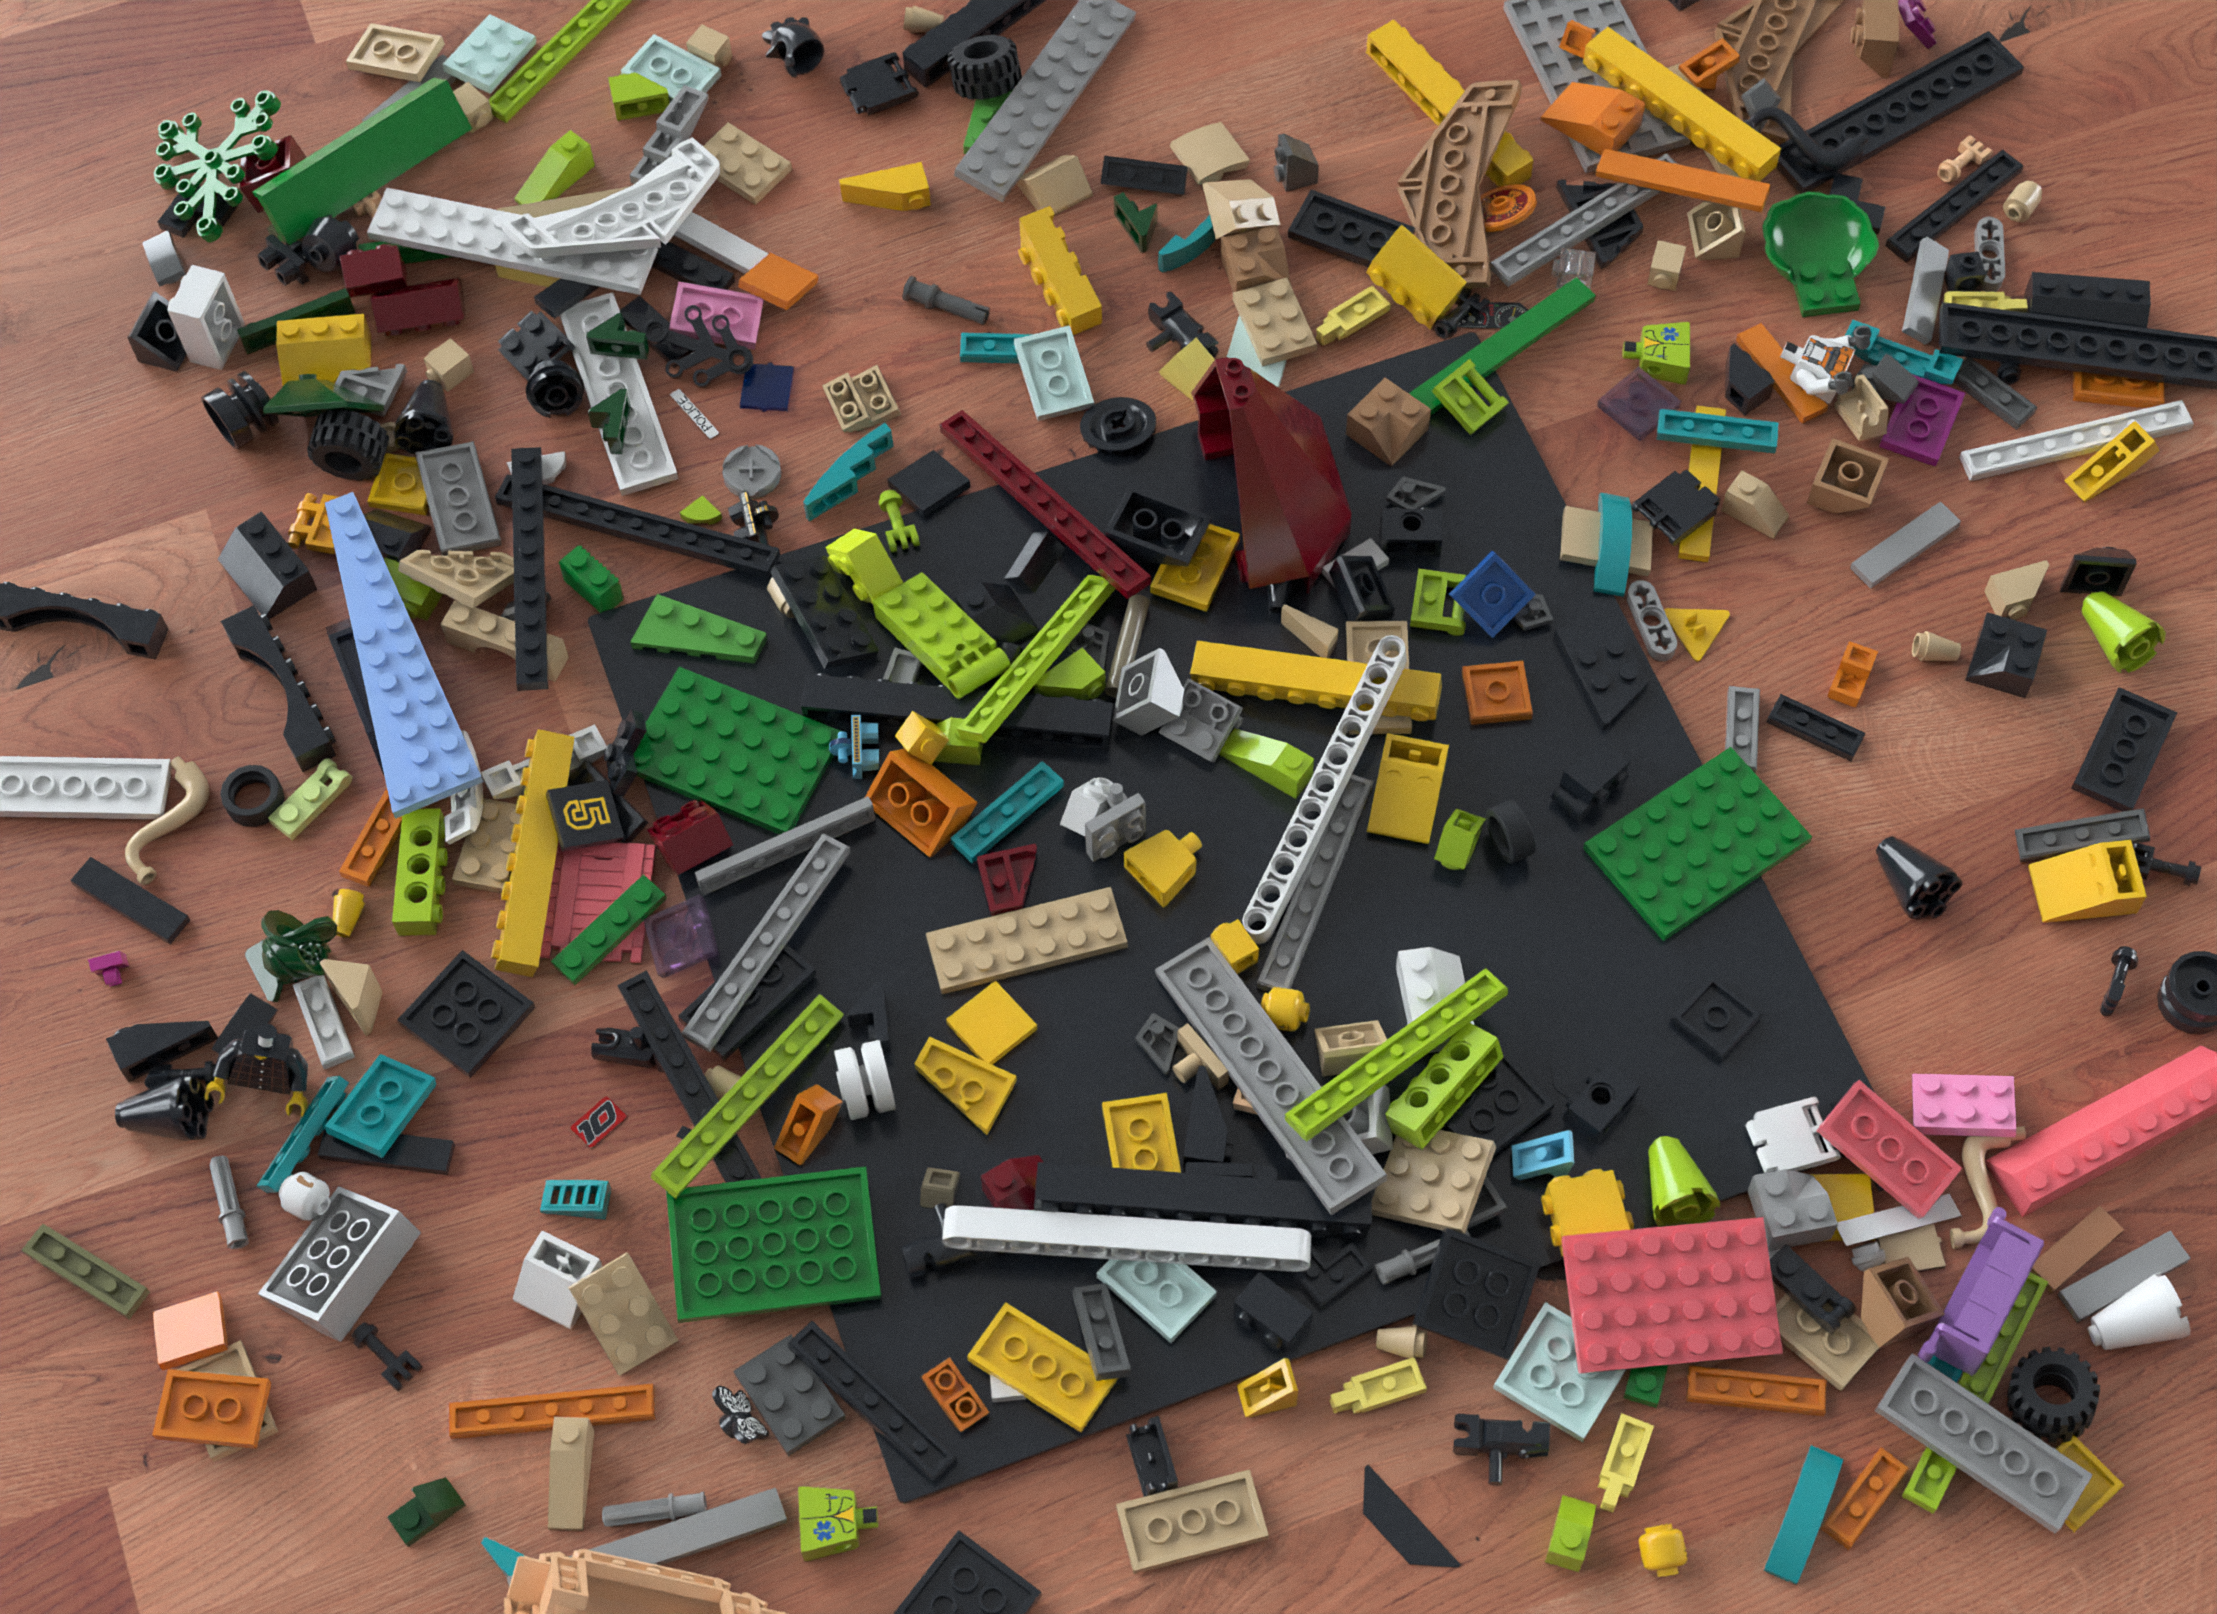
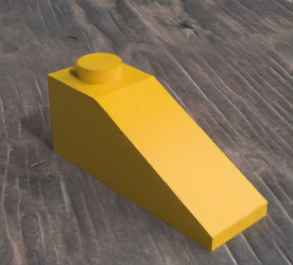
M922 162L839 179L843 202L898 211L916 210L931 206L929 185Z
M2134 421L2064 481L2085 503L2138 470L2160 450L2153 438Z

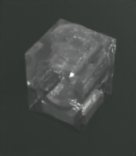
M1561 248L1560 259H1554L1552 276L1557 277L1556 288H1561L1577 277L1591 289L1596 252Z

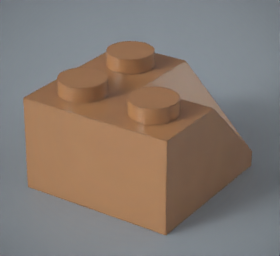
M1863 0L1862 8H1857L1855 25L1857 26H1852L1850 43H1855V56L1879 76L1888 79L1899 43L1898 0Z
M1276 224L1221 237V260L1232 292L1286 277L1291 285L1285 248Z
M1384 378L1347 414L1346 435L1392 467L1429 430L1431 409L1387 378Z
M1832 438L1813 482L1807 504L1834 514L1869 508L1883 479L1889 458Z
M1909 1256L1869 1268L1864 1272L1861 1320L1865 1324L1870 1337L1875 1340L1879 1348L1919 1335L1945 1315Z

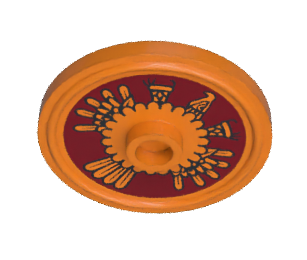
M1509 184L1496 187L1480 195L1485 232L1503 231L1529 217L1537 205L1534 191L1525 185Z

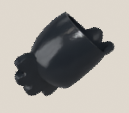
M788 17L784 23L773 22L771 30L765 31L762 34L763 40L771 45L765 56L785 61V68L793 78H796L797 75L813 71L823 58V43L817 33L810 28L809 20L806 17H802L799 20H795L794 17Z

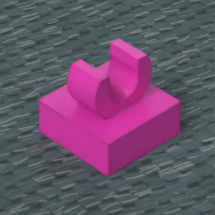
M117 951L88 959L91 972L97 975L103 974L106 985L111 987L122 984L119 969L129 966L125 953Z

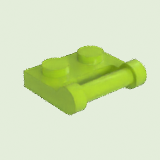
M1471 359L1467 360L1432 390V393L1470 435L1509 404L1504 396L1500 397L1476 371V365ZM1466 376L1491 404L1490 407L1485 404L1463 377Z
M1418 569L1410 626L1447 631L1455 636L1463 635L1466 623L1463 621L1465 610L1455 600L1452 617H1444L1442 615L1446 588H1455L1467 575Z

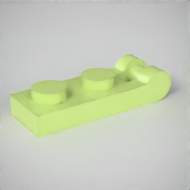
M330 758L324 759L319 764L317 771L268 817L270 823L293 841L351 784L352 775L345 770L340 771L337 768V764ZM330 778L333 781L327 787L324 783Z

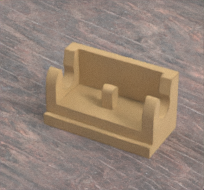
M1864 374L1856 376L1854 389L1843 395L1838 394V400L1835 402L1834 407L1858 441L1884 435L1887 433L1888 407Z

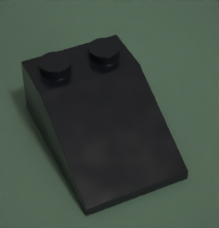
M1130 485L1105 531V536L1134 562L1189 566L1213 520V516Z

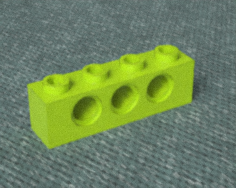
M440 808L417 809L402 816L392 923L398 936L436 935L437 923H442L443 909L442 905L439 904L440 895L445 893V878L442 876V867L447 866L448 853L447 849L444 848L445 823ZM431 841L426 846H420L423 842ZM422 869H428L424 874H417ZM426 897L422 902L414 903L416 899Z
M1468 1023L1453 1034L1444 1048L1431 1058L1428 1066L1420 1075L1411 1080L1404 1093L1390 1104L1385 1116L1391 1132L1422 1150L1504 1057L1498 1038L1472 1023Z

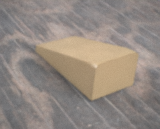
M1283 605L1281 624L1322 658H1330L1337 646L1338 629L1288 605Z

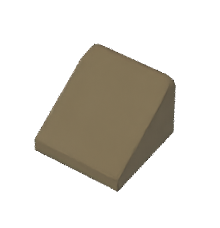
M927 1168L921 1186L920 1205L932 1209L940 1203H946L947 1208L954 1206L960 1172Z

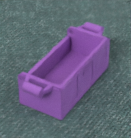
M2001 1207L1995 1208L1987 1221L1988 1228L1944 1310L1945 1315L1939 1319L1930 1339L1923 1344L1918 1353V1357L1926 1363L1934 1355L1971 1376L1975 1375L1989 1354L2044 1246L2043 1240L2005 1221L2006 1211Z

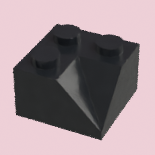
M1987 612L1977 636L1965 681L2026 698L2035 677L2047 629Z

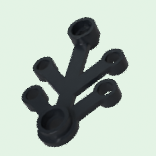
M695 305L687 307L684 316L692 324L699 340L668 330L664 322L659 319H651L644 326L643 331L646 333L649 342L660 344L665 341L694 351V353L679 360H670L666 364V373L673 379L680 378L685 370L709 358H715L722 362L707 370L699 369L695 371L693 381L699 388L708 387L711 380L729 371L736 375H742L752 368L753 355L751 351L744 346L737 345L730 330V322L725 315H716L712 320V327L717 333L721 334L727 349L715 346L702 320V311ZM692 310L699 312V316L694 320L688 317L689 312ZM720 319L726 321V326L722 329L716 327V322ZM655 328L662 330V334L657 338L651 334ZM735 357H744V363L742 365H735ZM672 365L680 366L677 374L670 373L669 369ZM706 374V382H697L698 375Z

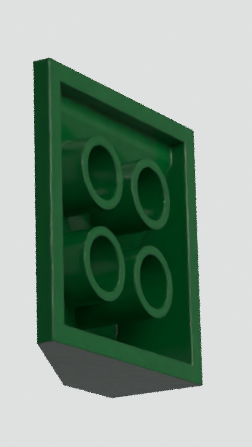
M317 374L299 375V380L287 381L263 408L264 414L303 418L317 417L323 412H328V410H347L357 413L385 411L384 405L328 380L317 379Z

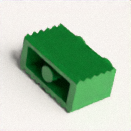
M577 546L559 561L558 564L561 568L563 580L600 613L613 609L624 600L619 577L611 574L607 567H603V564L599 563V560H595V557L591 556V553H587V550L583 549L582 546Z

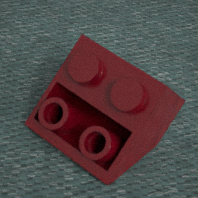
M381 244L373 250L363 251L356 249L347 252V255L340 256L345 287L350 298L408 287L406 264L397 245Z
M702 800L686 803L681 807L680 812L671 817L670 815L660 817L653 822L654 826L647 829L663 858L677 875L733 846L718 812Z

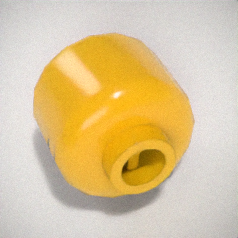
M1274 987L1269 993L1263 995L1261 1007L1280 1030L1296 1031L1301 1022L1306 1023L1308 1020L1310 1004L1305 1003L1304 995L1301 991Z
M1672 1523L1644 1528L1645 1534H1642L1638 1539L1644 1568L1649 1571L1656 1570L1658 1577L1679 1574L1677 1567L1687 1562L1682 1532L1679 1529H1673Z

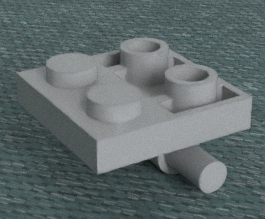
M1188 678L1183 686V709L1180 717L1164 724L1159 733L1214 763L1232 728L1238 729L1241 726L1243 718L1239 715L1243 708Z
M1114 783L1110 787V794L1107 797L1108 810L1085 823L1086 853L1093 862L1101 857L1107 858L1111 856L1118 847L1127 842H1135L1146 832L1144 799L1139 793L1127 798L1123 793L1122 785L1119 783Z

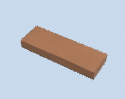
M2099 1205L2041 1255L2030 1272L2049 1281L2046 1289L2053 1294L2122 1234L2124 1228Z

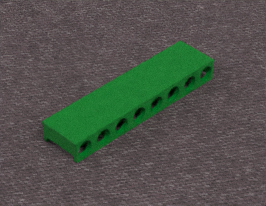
M432 78L252 193L260 201L279 234V240L290 246L306 235L315 219L326 215H332V218H334L467 133L472 127L446 79Z

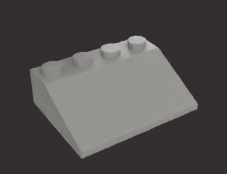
M338 1186L330 1197V1206L323 1215H318L314 1218L259 1291L258 1295L316 1331L341 1342L347 1333L350 1332L366 1307L372 1302L385 1281L391 1276L393 1270L407 1251L411 1249L421 1232L400 1211Z

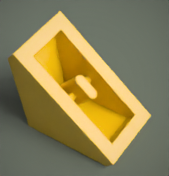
M1287 1358L1280 1360L1236 1385L1245 1417L1250 1418L1297 1406L1298 1388L1290 1361Z

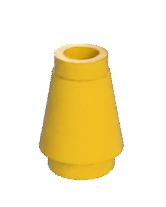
M339 889L338 895L334 896L332 920L338 925L336 936L350 938L351 932L365 906L362 893L350 889Z

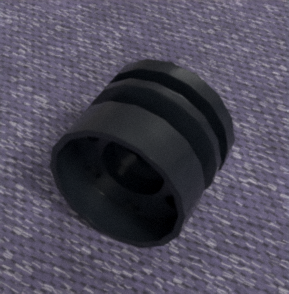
M246 371L237 374L240 385L234 379L227 381L231 395L228 396L221 388L217 387L201 397L209 417L234 449H239L253 440V434L249 427L251 424L258 431L264 433L267 431L265 422L272 427L279 423L277 415L264 414L263 408L271 399L263 387Z

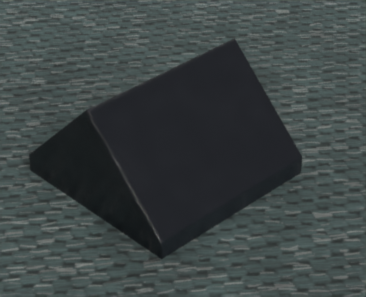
M154 291L127 339L138 362L176 372L186 356V351L167 311L169 301Z
M1049 531L1033 533L1004 579L1035 593L1066 548Z
M1341 555L1335 559L1329 575L1349 621H1369L1395 611L1372 556Z

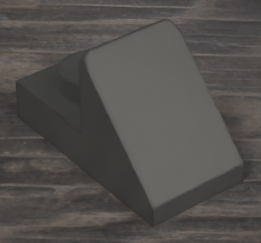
M1888 354L1884 355L1877 366L1865 363L1856 375L1864 374L1881 399L1905 404L1919 384L1918 380ZM1855 378L1853 379V385L1851 386L1852 390H1853L1854 387H1855V385H1854Z

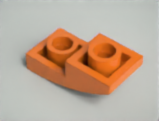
M950 1357L921 1376L931 1394L960 1433L989 1413L971 1384L968 1385Z

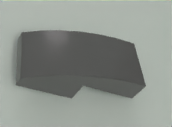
M168 230L143 242L150 267L160 287L167 283H175L182 276L186 275L183 261L177 253L174 239Z

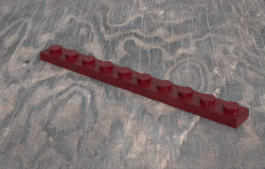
M961 410L939 424L940 432L1124 597L1129 599L1151 584V576L965 411Z

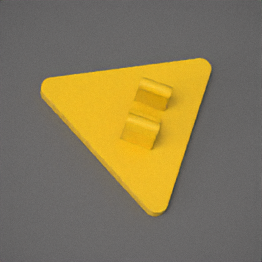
M1664 609L1672 629L1693 660L1697 662L1702 659L1730 616L1728 610Z

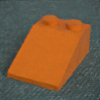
M1571 82L1543 113L1540 121L1602 156L1604 149L1619 151L1642 124L1646 103L1620 89Z

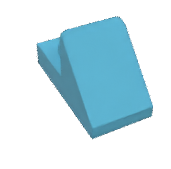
M1567 1130L1512 1145L1513 1177L1524 1180L1547 1173L1555 1177L1567 1175L1574 1165L1572 1132Z

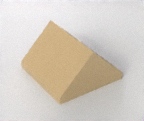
M1062 155L1022 175L1016 183L1037 211L1051 206L1055 215L1093 196L1078 157L1072 155Z
M1704 201L1687 212L1696 259L1708 260L1737 258L1740 256L1745 235L1740 208Z
M329 959L319 962L333 990L365 1036L372 1033L383 991L370 965Z
M1379 1021L1314 1029L1322 1077L1341 1074L1385 1042L1387 1038Z

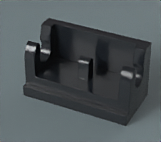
M1159 1416L1149 1418L1148 1424L1142 1427L1132 1424L1129 1427V1434H1126L1143 1496L1146 1497L1178 1488L1177 1475Z

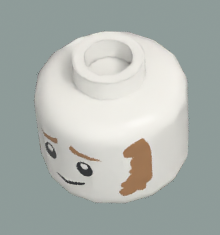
M299 1172L295 1175H290L280 1187L279 1197L281 1206L285 1211L302 1220L310 1221L318 1215H323L330 1206L329 1186L309 1173Z

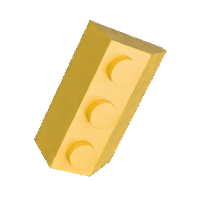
M1403 225L1387 241L1366 271V274L1370 276L1373 283L1385 289L1397 304L1403 305L1413 314L1416 321L1424 324L1429 329L1436 324V320L1439 317L1445 315L1452 308L1467 283Z
M364 314L277 321L276 346L283 386L287 381L299 380V375L317 374V379L335 383L341 371L354 369L361 371L371 367V332Z

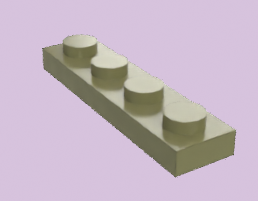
M43 1223L22 1249L26 1256L127 1319L133 1316L150 1293L142 1284Z

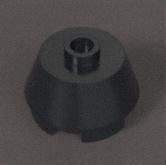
M326 215L312 222L302 241V250L306 259L314 268L322 272L342 269L340 256L347 255V252L351 250H356V242L359 240L355 229L346 220L340 222L332 218V215Z
M548 359L536 365L526 386L528 402L536 412L548 418H551V415L566 413L568 416L580 406L584 394V382L581 376L567 363L558 359Z

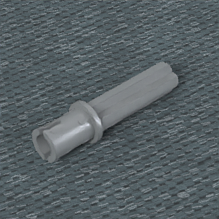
M225 1155L215 1156L211 1158L209 1166L221 1212L218 1220L223 1224L228 1248L240 1249L249 1243L243 1220L245 1211L240 1209L228 1158Z
M1466 1230L1465 1235L1470 1236L1469 1232ZM1440 1239L1410 1252L1404 1249L1400 1255L1376 1264V1272L1380 1281L1385 1285L1407 1274L1413 1276L1416 1274L1417 1269L1433 1263Z
M705 1492L674 1496L673 1493H670L667 1498L605 1506L602 1509V1520L606 1527L669 1518L672 1521H676L677 1517L690 1516L706 1511L707 1501Z

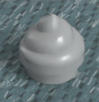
M1878 1242L1864 1244L1852 1249L1854 1255L1851 1258L1852 1263L1862 1272L1881 1265L1886 1258L1884 1249H1880Z

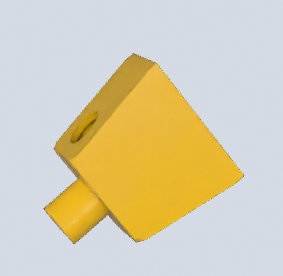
M1164 830L1125 851L1124 868L1164 908L1195 875L1197 860L1193 854L1202 847V843L1193 832L1178 840L1169 830Z

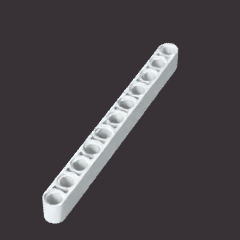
M1385 636L1378 643L1244 913L1243 927L1255 944H1263L1273 936L1406 665L1405 643L1398 636ZM1394 650L1399 652V655L1394 658L1385 656L1388 651ZM1376 677L1386 679L1384 683L1379 685L1371 682ZM1365 703L1373 705V708L1369 711L1358 709L1360 705ZM1350 730L1360 732L1356 738H1348L1345 734ZM1336 757L1347 759L1342 765L1331 763ZM1323 784L1334 786L1331 791L1326 793L1318 790ZM1310 811L1320 813V816L1314 820L1305 818V815ZM1297 838H1303L1307 841L1302 847L1291 845L1293 840ZM1287 865L1293 868L1292 872L1288 875H1281L1277 872L1282 866ZM1269 893L1280 895L1279 899L1275 902L1269 903L1264 901L1265 896ZM1260 920L1266 923V926L1258 931L1250 928L1251 924L1255 921Z
M950 1206L946 1208L942 1239L945 1246L954 1249L1291 1272L1309 1269L1311 1257V1233L1298 1228L974 1206Z

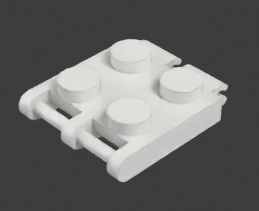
M1817 1097L1756 1112L1754 1120L1747 1122L1746 1128L1753 1145L1760 1146L1765 1144L1764 1147L1758 1148L1756 1152L1764 1173L1784 1169L1797 1172L1841 1158L1839 1150H1835L1833 1145L1822 1136L1828 1150L1825 1153L1819 1139L1820 1134L1816 1130L1823 1123V1120L1817 1108L1819 1105ZM1808 1109H1811V1111H1812V1114H1813V1116H1814V1118H1815V1121H1816V1123H1817L1816 1126H1814V1124H1813V1122H1812V1119H1811V1117H1810V1114H1809V1112H1808Z

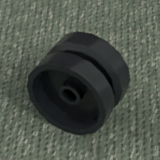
M2193 951L2182 955L2171 966L2168 974L2161 982L2157 993L2158 1007L2165 1020L2176 1029L2189 1034H2206L2217 1029L2216 954L2208 951Z

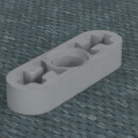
M1984 217L1979 220L1974 233L1975 252L1979 251L1986 272L1981 290L1995 292L2001 288L2005 278L2003 225L1994 217ZM1986 229H1989L1992 234L1991 240H1987L1988 231ZM1991 250L1996 253L1997 257L1989 259L1982 252ZM1989 269H1992V279L1994 280H1990L1987 275Z
M1635 581L1628 589L1627 604L1649 655L1657 661H1668L1674 656L1677 647L1675 634L1654 586L1647 581ZM1637 592H1640L1642 596H1646V607L1643 608L1644 603L1640 596H1636ZM1649 615L1655 616L1659 619L1660 624L1649 626L1644 622L1643 618ZM1660 633L1661 643L1663 644V646L1668 645L1667 650H1663L1662 646H1657V635H1659Z

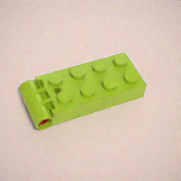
M923 572L873 600L876 619L920 660L957 699L964 697L1002 674L1011 666L1007 655L1001 648L997 647L996 642Z

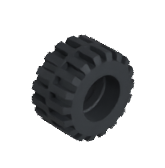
M985 35L971 38L955 46L951 50L952 52L948 54L953 87L956 94H959L961 97L978 100L994 98L1013 90L1020 79H1022L1016 44L1007 37Z
M328 410V412L321 413L316 419L307 448L308 457L321 470L333 476L348 480H369L376 477L381 470L389 443V435H387L385 428L381 427L378 422L365 415L347 410Z
M2042 1347L2041 1353L2034 1349L2028 1353L2027 1358L2023 1356L2018 1361L2017 1367H2014L2007 1393L2008 1411L2013 1412L2012 1420L2015 1423L2021 1422V1427L2029 1432H2033L2040 1440L2042 1437L2048 1438V1443H2056L2058 1438H2062L2063 1442L2071 1441L2073 1434L2077 1438L2081 1436L2085 1428L2088 1429L2092 1423L2100 1395V1385L2097 1384L2098 1376L2096 1372H2089L2091 1365L2086 1360L2080 1362L2078 1360L2079 1354L2072 1352L2071 1355L2064 1353L2065 1348L2060 1347L2057 1348V1351H2051L2050 1347ZM2043 1385L2056 1386L2064 1390L2072 1401L2061 1405L2051 1404L2041 1399L2034 1389Z

